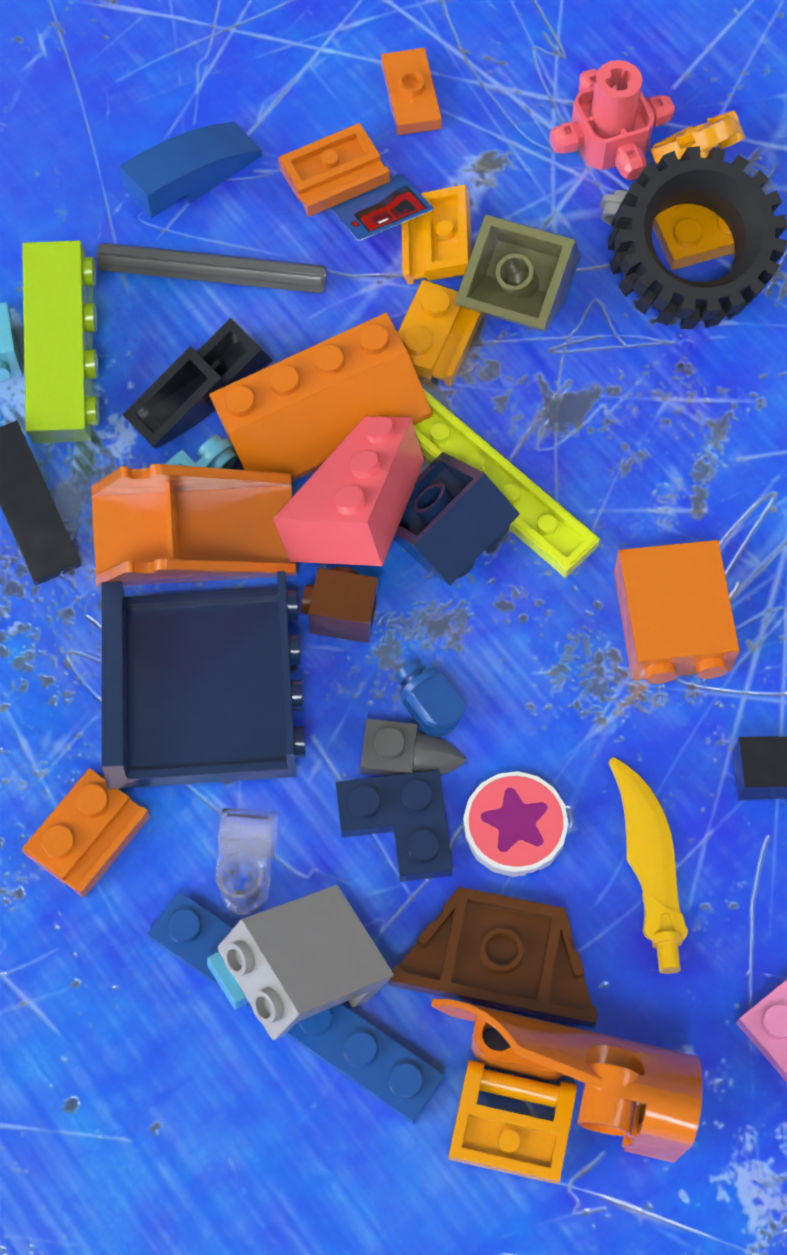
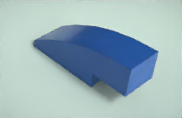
M234 122L220 123L194 129L163 141L120 165V171L125 190L152 218L182 197L191 204L260 158L262 152Z

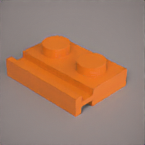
M360 123L278 157L279 169L298 201L302 202L308 217L390 182V170L381 162L380 154Z
M89 768L23 846L22 850L27 857L63 884L68 885L82 898H85L147 822L150 815L148 810L130 800L129 796L118 788L108 789L106 780Z

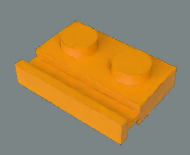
M466 185L421 193L434 209L401 223L403 277L408 285L415 284V280L427 278L428 281L465 274L472 254L470 194Z
M422 280L399 328L398 335L409 354L418 376L430 380L434 377L445 381L444 385L451 387L484 314L456 306L454 302L458 294L457 291Z

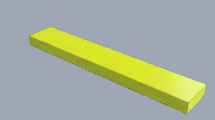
M423 389L433 417L413 425L422 455L432 463L444 452L485 473L520 513L510 524L509 530L563 577L567 578L599 547L600 538Z

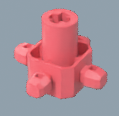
M610 61L602 65L599 70L593 68L580 74L579 93L574 101L571 122L568 121L560 124L550 131V144L554 152L562 154L578 151L579 147L588 166L601 171L617 167L624 178L629 181L638 179L641 172L646 168L645 154L650 146L653 127L669 122L673 118L674 104L670 96L656 95L645 99L641 91L643 79L638 68L627 61Z

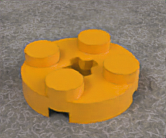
M735 110L707 119L708 122L696 127L693 125L653 145V148H650L656 165L663 155L674 150L679 160L687 147L700 146L701 158H706L713 147L719 146L720 149H723L745 139L746 137Z

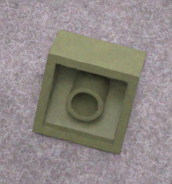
M485 214L454 304L461 308L546 332L566 301L581 257L576 241Z

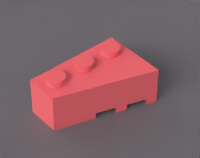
M364 417L273 518L290 562L383 566L424 464L422 451L410 417Z

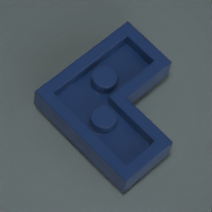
M439 770L335 782L342 838L394 832L400 882L452 876L453 869Z

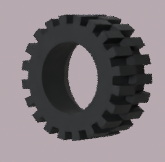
M700 146L687 147L679 160L674 150L663 155L656 167L653 163H650L641 172L637 181L632 183L619 206L611 226H614V229L608 238V250H615L616 252L610 261L612 273L615 275L623 272L624 279L620 283L619 288L625 297L633 291L641 297L634 306L645 315L650 306L660 311L656 322L668 326L673 318L677 317L681 318L680 329H694L700 320H704L705 328L716 326L725 316L730 320L738 315L757 297L777 272L780 264L776 262L785 253L787 240L778 238L786 230L787 220L786 214L774 216L773 212L782 201L777 190L765 195L762 188L769 179L761 170L753 177H750L743 171L750 161L740 155L736 157L732 164L723 161L726 152L724 149L713 147L706 158H701ZM679 204L700 205L718 214L729 227L735 243V258L731 271L723 277L709 282H692L671 273L661 263L653 247L652 226L654 218L665 209Z

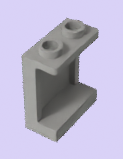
M338 885L243 918L218 945V951L224 959L228 971L236 979L251 1004L255 1016L263 1024L273 1040L284 1036L297 1022L348 1001L351 1007L354 1008L368 1002L394 976V973Z

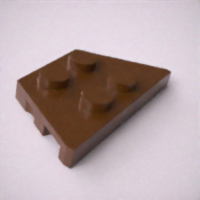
M458 887L443 906L442 912L434 922H430L417 938V943L402 962L393 968L394 976L388 981L389 986L592 1028L595 1027L597 1021V1012L595 1005L592 1006L584 980L585 972L579 953L574 947L571 937L572 930L565 908Z

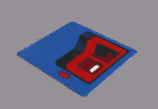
M397 174L390 177L389 183L333 206L330 209L357 240H363L430 212L434 208L402 174Z

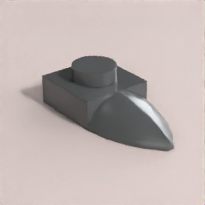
M366 719L360 774L391 776L439 770L441 776L465 764L466 757L448 741L418 731V724Z

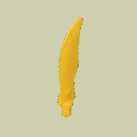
M613 757L609 760L608 764L616 779L623 804L627 862L635 872L643 891L644 922L642 932L647 939L652 941V947L657 949L659 972L662 974H674L681 971L678 947L682 945L683 940L686 938L688 929L683 914L680 913L671 831L663 809L651 788L629 766Z

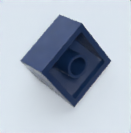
M442 452L418 476L393 539L428 572L451 586L456 579L462 578L470 572L475 564V560L492 543L499 541L506 535L510 524L520 513L485 473Z

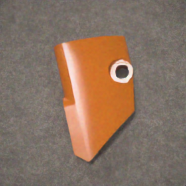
M432 999L431 1007L450 1017L475 1022L471 1048L475 1058L479 1062L485 1063V1066L545 1081H554L566 1075L585 1083L577 1122L579 1126L603 1134L623 1136L621 1147H623L625 1152L672 1163L676 1162L692 1147L697 1134L702 1107V1069L698 1056L452 999ZM488 1028H495L508 1042L510 1047L503 1051H495L489 1048L483 1040V1032Z

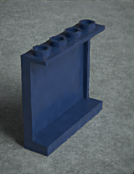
M285 571L277 572L278 588L133 597L125 596L122 581L102 582V770L108 789L297 777L296 758L306 757L304 726H294L293 711L303 710L301 679L292 680L291 665H301L299 634L289 635V621L298 620L297 590H287Z

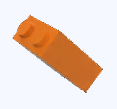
M719 540L618 550L614 577L632 681L646 679L650 684H662L674 680L677 676L697 674L698 678L711 679L726 674L727 671H732L740 650Z

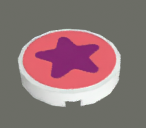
M519 771L497 774L482 782L469 797L463 817L464 835L475 859L492 872L510 877L526 876L527 873L540 871L551 865L563 849L569 825L566 806L555 788L538 776Z

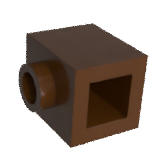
M334 567L331 570L318 568L315 584H306L301 605V614L308 615L310 633L369 643L378 603V578L360 575L356 570L348 567Z

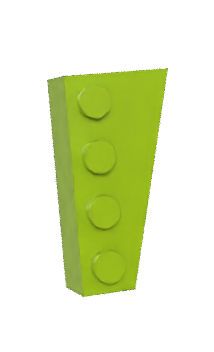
M81 240L22 243L26 433L33 443L92 441V426L99 425L97 396L92 397V379L98 378L96 349L93 350V332H97V313L95 303H93V286L96 285L94 257H87Z

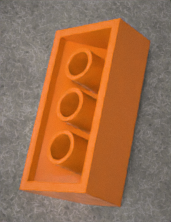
M387 312L209 394L243 469L291 474L292 482L318 470L364 417H410L413 425L433 417L432 410L409 354Z

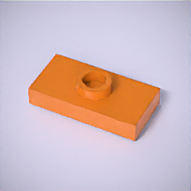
M425 47L381 54V66L397 136L441 129L442 118Z

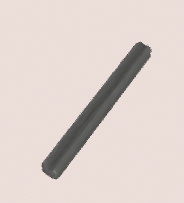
M113 243L99 244L96 254L98 268L113 272L313 293L324 292L327 279L326 267L314 264Z

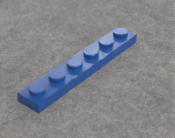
M179 891L147 933V936L153 943L222 990L207 966V958L219 952L218 945L233 928ZM250 1003L244 1005V1007L253 1012V1008ZM343 1004L297 1022L285 1034L288 1038L412 1125L444 1080V1075Z

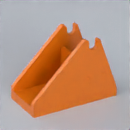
M151 464L149 468L131 469L128 466H122L91 486L97 587H102V582L122 581L123 586L273 578L278 577V571H285V577L297 576L296 562L289 561L273 518L293 497L291 474Z

